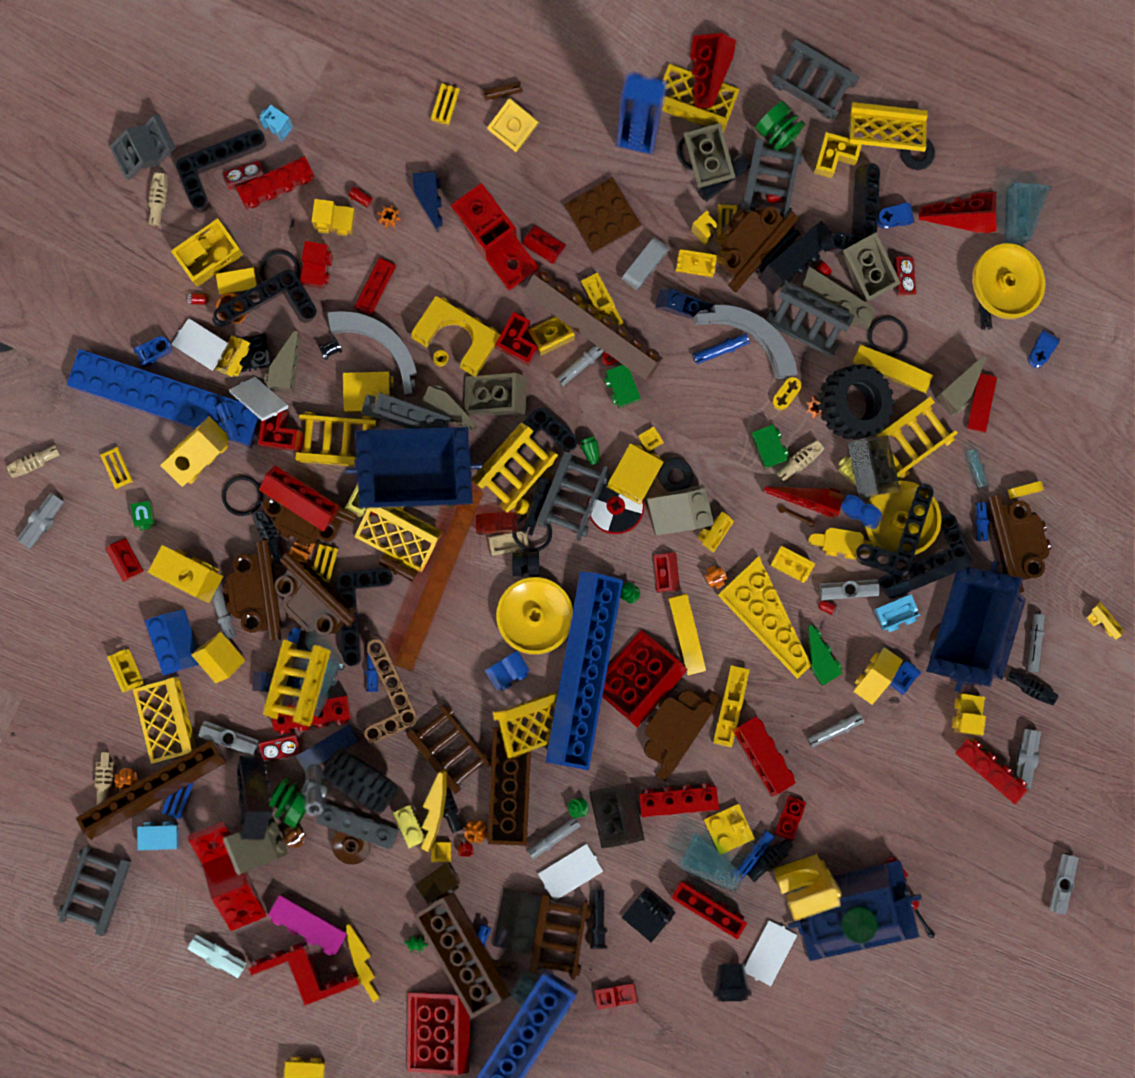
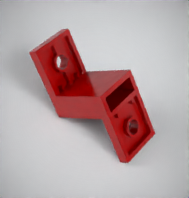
M482 183L450 205L474 237L476 249L508 291L514 289L539 270L538 265L517 239L516 227ZM476 205H480L483 208V212L479 215L472 212V208ZM511 260L518 262V267L514 270L509 269L507 266Z
M222 821L190 834L187 838L202 863L211 900L230 931H233L252 922L259 921L267 917L252 888L248 871L237 875L223 838L232 834L225 822Z
M302 943L288 948L289 951L285 953L284 950L277 951L270 955V959L266 960L265 957L254 960L252 966L248 968L252 976L288 962L304 1006L362 983L359 975H355L353 972L343 976L340 982H337L335 979L322 985L308 944L302 945Z

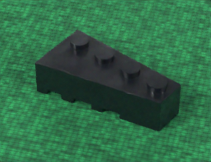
M821 220L768 264L758 279L774 294L786 281H793V277L797 273L800 275L805 271L807 264L810 262L813 264L821 257L819 254L824 250L821 246V238L826 234H831L832 231Z
M239 756L237 784L239 807H241L240 825H243L241 831L242 840H264L269 818L273 817V807L270 806L271 793L268 792L269 779L266 778L267 765H264L263 757Z

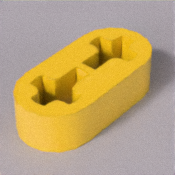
M791 377L784 382L772 400L775 409L785 410L801 389L799 379ZM793 382H795V387L797 388V390L793 389L790 393H788V383L792 384ZM785 394L787 396L784 400L786 405L782 404L779 406L777 398L781 399Z
M1042 481L1009 489L1007 492L1011 500L1044 491Z

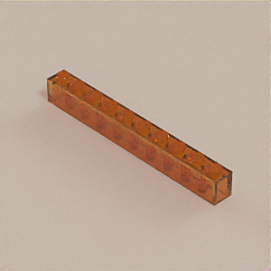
M472 488L473 504L457 505L394 662L395 666L410 672L414 671L484 496V493Z

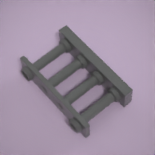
M795 39L789 50L792 52V57L781 75L778 77L773 74L770 82L777 90L788 92L822 112L821 115L825 118L835 120L839 112L834 109L846 89L850 87L855 88L860 77ZM803 58L808 61L809 65L797 85L794 86L788 83L786 79L797 61ZM820 68L824 71L825 75L811 96L802 91L813 71ZM835 77L840 80L841 85L829 105H826L818 99L830 79Z
M756 138L742 209L746 208L754 211L757 206L764 205L755 203L752 200L753 193L757 194V192L786 197L785 208L775 207L784 219L793 210L789 206L797 166L802 164L804 153H800V146L797 147L796 154L784 151L777 152L774 149L766 148L763 145L764 139ZM770 156L794 161L792 172L764 167L763 164H759L760 157ZM765 174L790 179L789 189L785 190L759 185V182H756L757 175Z
M786 281L778 296L783 301L777 312L771 310L766 321L775 329L833 358L839 346L835 342L841 329L846 332L848 331L855 315ZM790 303L800 308L794 321L783 316ZM807 312L817 317L811 329L801 325ZM824 321L834 325L828 338L818 334Z
M377 393L376 397L366 394L361 413L407 429L448 428L450 417L382 393Z
M565 451L538 517L537 524L545 528L547 523H553L578 532L576 538L578 541H581L582 537L587 536L589 531L587 524L603 484L607 485L610 474L606 466L603 467L602 472H598L574 463L572 454ZM573 470L598 479L595 490L568 481V478H566L567 472ZM561 488H568L592 497L588 508L561 498L559 495ZM559 505L584 514L581 525L554 516V513H551L553 507Z
M328 803L323 804V811L316 820V823L389 850L393 847L399 829Z
M86 846L78 854L77 860L79 864L65 903L58 910L57 916H60L58 922H65L66 918L69 917L94 926V929H96L95 934L103 937L107 933L132 861L121 859L120 862L115 863L89 854L92 847ZM86 862L114 870V873H116L114 881H107L83 873ZM80 880L106 888L110 892L108 898L101 900L76 891ZM73 899L100 907L103 910L101 918L98 917L96 919L70 910Z

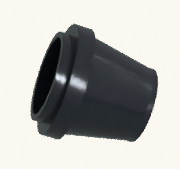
M744 964L718 965L713 998H717L719 1002L747 1001L748 997L752 996V990L749 989Z

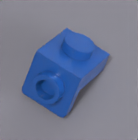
M293 628V632L289 631L287 640L298 644L297 649H299L303 631Z
M905 661L899 667L889 685L904 695L914 680L921 674V671L914 664Z

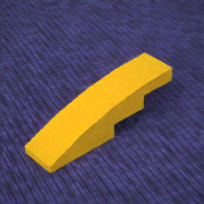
M598 272L581 280L591 304L597 308V311L602 315L609 316L616 325L625 328L624 322L615 308V304Z
M860 345L853 360L855 365L865 364L866 367L872 366L876 369L875 372L880 371L884 377L891 379V381L923 393H927L934 377L921 369Z
M685 593L669 597L676 634L685 668L688 670L686 673L687 675L704 672L706 671L688 595Z
M730 666L713 744L732 748L735 736L732 730L738 725L750 669Z
M444 769L438 773L423 806L430 810L422 826L423 829L429 831L421 849L427 852L433 847L444 813L447 791V771Z
M350 923L346 926L353 962L365 990L374 1003L381 996L371 982L376 977V974L366 961L372 954Z

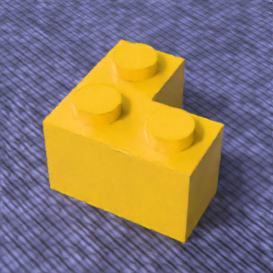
M826 132L823 137L814 174L832 178L838 161L855 166L862 144L849 143V138Z
M314 199L311 222L319 233L328 234L331 231L336 232L340 236H348V234H353L356 212L351 207L335 206L334 201Z
M885 647L880 653L877 651L870 659L871 662L864 670L865 674H860L855 681L857 686L853 692L872 705L892 682L903 661Z
M959 694V697L955 698L954 708L957 709L956 717L953 716L952 719L954 732L976 736L984 735L986 716H983L985 697Z

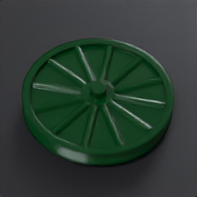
M863 907L849 910L842 920L844 935L854 943L861 944L870 941L878 929L875 915Z

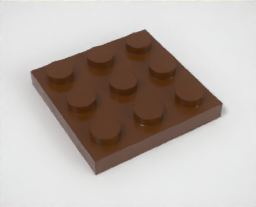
M613 176L564 204V208L592 254L641 227V223Z

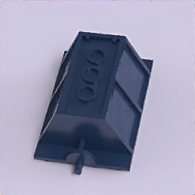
M468 427L355 431L356 459L354 460V468H345V474H355V482H358L359 509L473 504L471 469H481L482 466L481 463H471Z
M993 561L991 571L967 567L956 572L926 670L928 673L949 677L951 680L956 681L957 684L954 691L959 693L962 684L972 685L974 683L991 687L993 679L1002 681L1026 599L1019 592L1023 578L996 572L999 562Z
M899 860L831 876L841 894V897H838L840 905L798 919L796 922L788 923L789 929L798 927L800 935H803L809 961L920 937L912 902L922 900L921 894L910 895L902 863ZM805 886V887H801V888L792 890V892H795V891L804 889V888L809 887V886ZM856 907L870 910L878 922L875 936L866 943H854L847 939L842 931L844 915Z

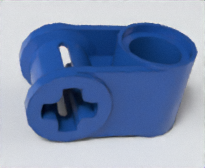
M902 203L884 208L878 214V226L882 229L906 226L915 222L910 203Z
M1043 330L1029 354V364L1034 368L1043 366L1056 349L1060 338ZM1036 355H1040V361L1037 360Z
M156 337L147 343L137 346L133 351L138 354L142 362L140 364L141 367H147L169 355L173 347L172 343L166 338ZM161 342H166V348L163 351H159L158 345Z

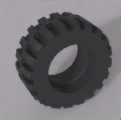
M858 364L838 369L826 378L825 383H822L820 388L822 393H819L818 396L821 404H818V407L823 414L821 415L822 420H826L827 428L829 430L833 429L835 435L853 440L875 435V433H880L884 426H887L890 422L888 417H891L894 412L892 406L895 405V401L892 399V394L894 393L888 386L890 384L889 381L883 379L884 375L880 371L875 372L876 369L874 367ZM851 385L859 388L866 400V411L862 419L852 415L847 406L846 395Z
M342 748L335 750L322 770V777L377 813L385 811L398 791V785Z

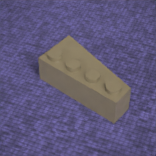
M809 266L801 288L855 315L851 325L868 330L875 308Z

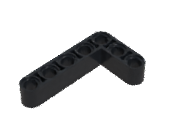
M257 129L251 130L178 159L176 163L178 173L189 201L197 212H205L209 208V200L199 174L264 149L267 142L262 131ZM255 137H261V142L257 144L252 142ZM238 143L244 144L243 149L235 150V146ZM220 150L226 151L223 157H218L217 153ZM202 157H208L207 163H199ZM184 164L191 165L187 171H182V166ZM191 181H197L195 188L191 189L188 187ZM203 198L204 203L201 206H196V200Z
M871 163L856 169L852 234L835 232L824 235L821 238V246L825 251L844 255L842 250L877 232L880 169L877 164Z
M284 270L219 306L212 316V321L217 327H225L282 294L297 318L303 323L311 322L317 313V309L297 275L291 270ZM289 277L292 283L286 284L282 278ZM273 286L276 290L275 293H269L266 287ZM298 293L301 295L302 299L295 300L292 294ZM250 295L258 296L259 302L251 301ZM240 304L243 310L236 311L233 305ZM302 310H310L312 316H305ZM223 313L227 319L221 321L217 318V314Z
M544 408L535 409L523 422V424L532 428L533 434L530 436L532 440L542 431L566 452H572L577 447V437ZM543 413L546 419L543 422H538L535 419L536 414ZM551 426H558L560 432L556 435L551 434L549 431ZM572 438L575 444L572 447H566L564 440ZM523 443L517 452L521 454L527 445ZM512 457L509 458L505 467L508 469L515 460ZM497 472L492 481L495 483L502 474Z
M924 483L918 486L897 553L862 544L856 550L855 557L858 563L897 576L908 574L933 498L934 490L931 485ZM922 490H926L929 492L930 496L927 498H923L920 496L919 492ZM916 508H921L924 511V514L921 516H917L914 513V510ZM915 526L918 528V532L912 534L908 531V528ZM904 544H910L913 550L910 552H906L903 550L902 546ZM865 550L869 552L870 556L862 558L859 553ZM885 556L888 559V563L881 564L878 562V558ZM899 562H904L907 565V568L905 570H900L897 568L896 564Z
M948 514L941 519V528L948 545L947 549L912 563L910 571L905 576H897L891 573L882 576L879 584L887 597H899L963 570L972 564L973 557L966 537L954 515ZM907 566L900 568V570H905Z
M388 569L342 572L337 577L338 592L343 597L351 595L353 598L351 605L357 609L354 613L356 619L351 626L348 627L344 624L341 627L343 660L349 666L359 665L362 659L356 590L390 586L394 581V577ZM382 573L390 575L388 582H380L379 578ZM368 574L371 580L368 584L364 585L361 583L360 578ZM344 576L351 578L350 585H342L341 580ZM350 633L356 636V640L352 644L346 642V636ZM355 652L357 654V661L349 663L347 660L348 654Z

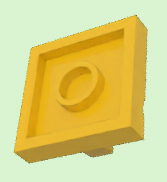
M509 98L487 129L512 150L518 152L540 122Z
M231 335L228 341L230 345L224 353L223 359H220L214 370L230 377L233 375L238 377L243 368L239 363L247 355L250 343Z
M739 804L703 819L719 855L755 839Z

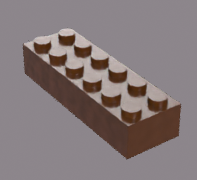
M493 727L488 844L527 846L531 751L508 758L501 727ZM508 727V730L512 732L513 728ZM518 728L516 736L521 739L524 731ZM528 735L525 743L531 746L532 737ZM515 740L512 743L513 751H516L519 745Z
M453 893L439 899L414 915L471 1019L511 996Z

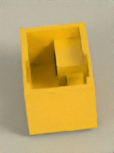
M218 218L171 250L196 287L243 256L240 248Z
M209 416L169 453L160 466L182 487L187 482L192 484L204 470L203 468L206 465H210L219 453L222 454L229 447L227 444L229 441L227 433Z
M162 545L148 573L204 602L210 603L223 578L222 575L218 574L219 569L195 557H192V559L187 558V553L178 548L176 551H173Z

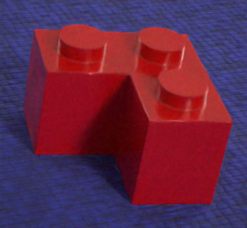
M305 241L300 282L303 286L324 289L325 284L329 283L330 273H327L328 266H332V251H330L327 244Z
M513 312L495 344V349L528 367L538 351V346L523 339L530 326V320Z
M284 410L278 413L277 416L261 420L258 445L270 449L301 452L304 433L298 430L286 429L288 412Z

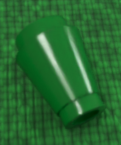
M595 436L580 440V447L590 465L601 462L598 439L596 440Z

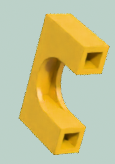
M435 296L413 329L411 339L427 348L441 328L448 325H457L464 328L471 336L472 345L463 357L459 368L476 378L495 349V344L500 334L495 328L485 326L480 319L467 315L462 308L452 306L447 299Z
M817 854L773 869L782 894L809 886L786 894L790 911L795 920L840 905L838 897H841L839 888L835 884L833 877H831L829 869L826 868L824 860L820 861Z

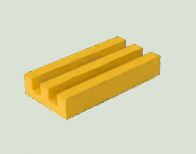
M441 84L431 121L450 125L460 88ZM444 90H447L440 116L437 118ZM454 92L447 119L443 120L450 94Z
M718 204L717 243L718 236L722 230V209H725V225L729 224V209H733L734 216L737 212V205Z
M119 447L100 454L116 490L134 482ZM115 452L125 472L127 480H124L123 475L119 469V466L113 455V453ZM108 455L110 456L113 466L121 481L120 483H117L116 478L112 472V469L108 463V460L106 458V456Z
M319 544L313 568L316 571L318 570L323 549L326 550L320 570V575L323 577L329 552L332 551L333 555L326 581L330 584L338 549Z

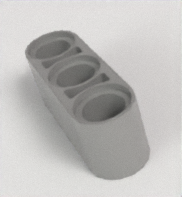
M654 237L626 271L622 280L637 291L664 258L670 247L657 237Z

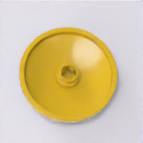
M1011 243L993 246L978 258L974 266L972 283L975 295L980 304L994 316L1002 319H1018L1034 311L1041 303L1045 292V275L1037 258L1024 247Z
M894 481L883 485L871 496L867 504L877 507L883 516L877 529L864 526L870 541L876 547L897 553L919 484L910 481ZM922 490L919 492L920 496L923 498H927L930 496L929 492L926 490ZM934 496L915 555L929 548L940 531L941 512ZM916 508L914 513L917 516H921L924 514V511L921 508ZM910 526L908 531L915 534L918 532V528ZM904 544L902 546L903 550L906 552H910L913 550L910 544Z
M538 577L522 579L512 584L504 592L498 603L496 613L498 629L504 640L511 647L522 653L532 655L548 653L559 647L568 637L573 607L566 592L556 583Z

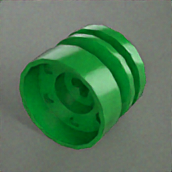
M784 100L775 105L755 127L762 137H766L769 134L773 135L769 140V144L772 145L778 141L774 146L777 152L790 145L800 135L801 130L806 125L803 120L795 125L799 119L798 115L790 119L788 118L792 109Z
M285 777L272 793L270 806L273 807V811L277 808L275 818H279L284 812L286 813L284 823L296 828L307 811L305 809V795H302V789L299 793L295 792L296 782L290 788H287L291 779Z

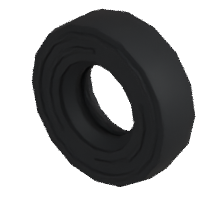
M916 138L912 140L914 144H921ZM927 138L925 157L921 160H915L911 156V150L901 149L903 163L912 170L926 169L931 165L935 157L934 145Z
M670 459L660 468L659 480L663 488L669 492L685 489L692 483L693 471L684 460ZM677 468L683 472L681 482L673 483L670 481L669 472L672 469Z

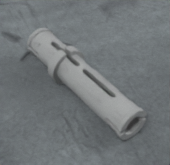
M595 345L588 352H583L582 357L556 377L557 381L564 387L589 364H594V360L605 351Z
M219 585L212 597L219 618L217 621L221 625L225 636L228 639H232L237 636L231 621L233 618L227 611Z
M1033 614L1027 669L1030 672L1040 671L1043 636H1045L1043 631L1046 615Z
M860 712L846 719L842 718L839 720L840 722L807 737L812 748L844 732L848 733L850 729L865 723Z
M572 817V819L545 838H540L541 841L526 851L535 860L546 850L550 851L553 845L581 826Z

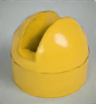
M443 350L436 351L433 356V362L438 367L445 366L449 360L448 354ZM442 356L444 359L439 362L438 360Z
M520 498L514 511L519 514H527L530 503Z

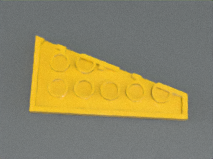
M758 556L717 596L798 679L811 667V663L773 587L762 560Z

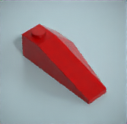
M724 33L693 35L690 56L694 64L692 75L695 76L693 89L696 108L713 107L732 63L736 40Z
M996 192L971 194V198L961 200L960 197H957L949 203L940 201L919 206V220L977 233L997 232Z
M765 487L763 489V493L831 518H836L839 515L844 495L840 494V490L831 487L829 490L792 487Z

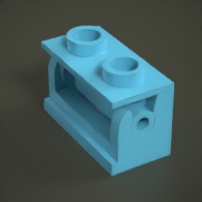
M272 105L268 109L265 108L260 114V122L263 129L266 130L269 127L270 131L283 142L293 128L290 118Z
M912 594L874 609L882 631L888 629V632L899 629L898 625L903 622L906 625L916 622V617L920 616V614H917L918 609Z
M174 821L162 822V826H155L154 822H143V826L137 827L138 850L179 849V829H177L179 825H174Z

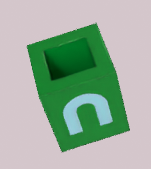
M151 501L130 504L135 528H140V531H144L156 525Z

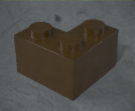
M446 862L415 884L427 904L443 898L442 894L448 892L450 895L457 890L461 880L450 864Z

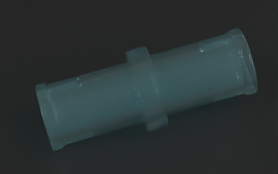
M978 449L967 451L966 455L971 466L970 472L974 475L977 488L988 486L989 483L984 471L985 465L981 462Z

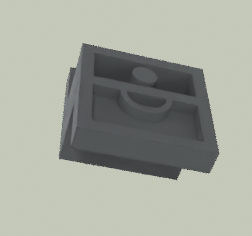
M159 114L152 116L145 125L126 129L110 146L126 180L132 179L142 169L159 166L176 148Z

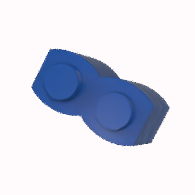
M847 495L841 505L842 511L846 516L854 520H860L864 526L871 529H877L883 518L881 511L871 504H864L860 498L854 495Z
M517 650L486 669L485 672L495 689L504 691L512 686L511 681L516 678L520 681L527 677V672L530 669Z

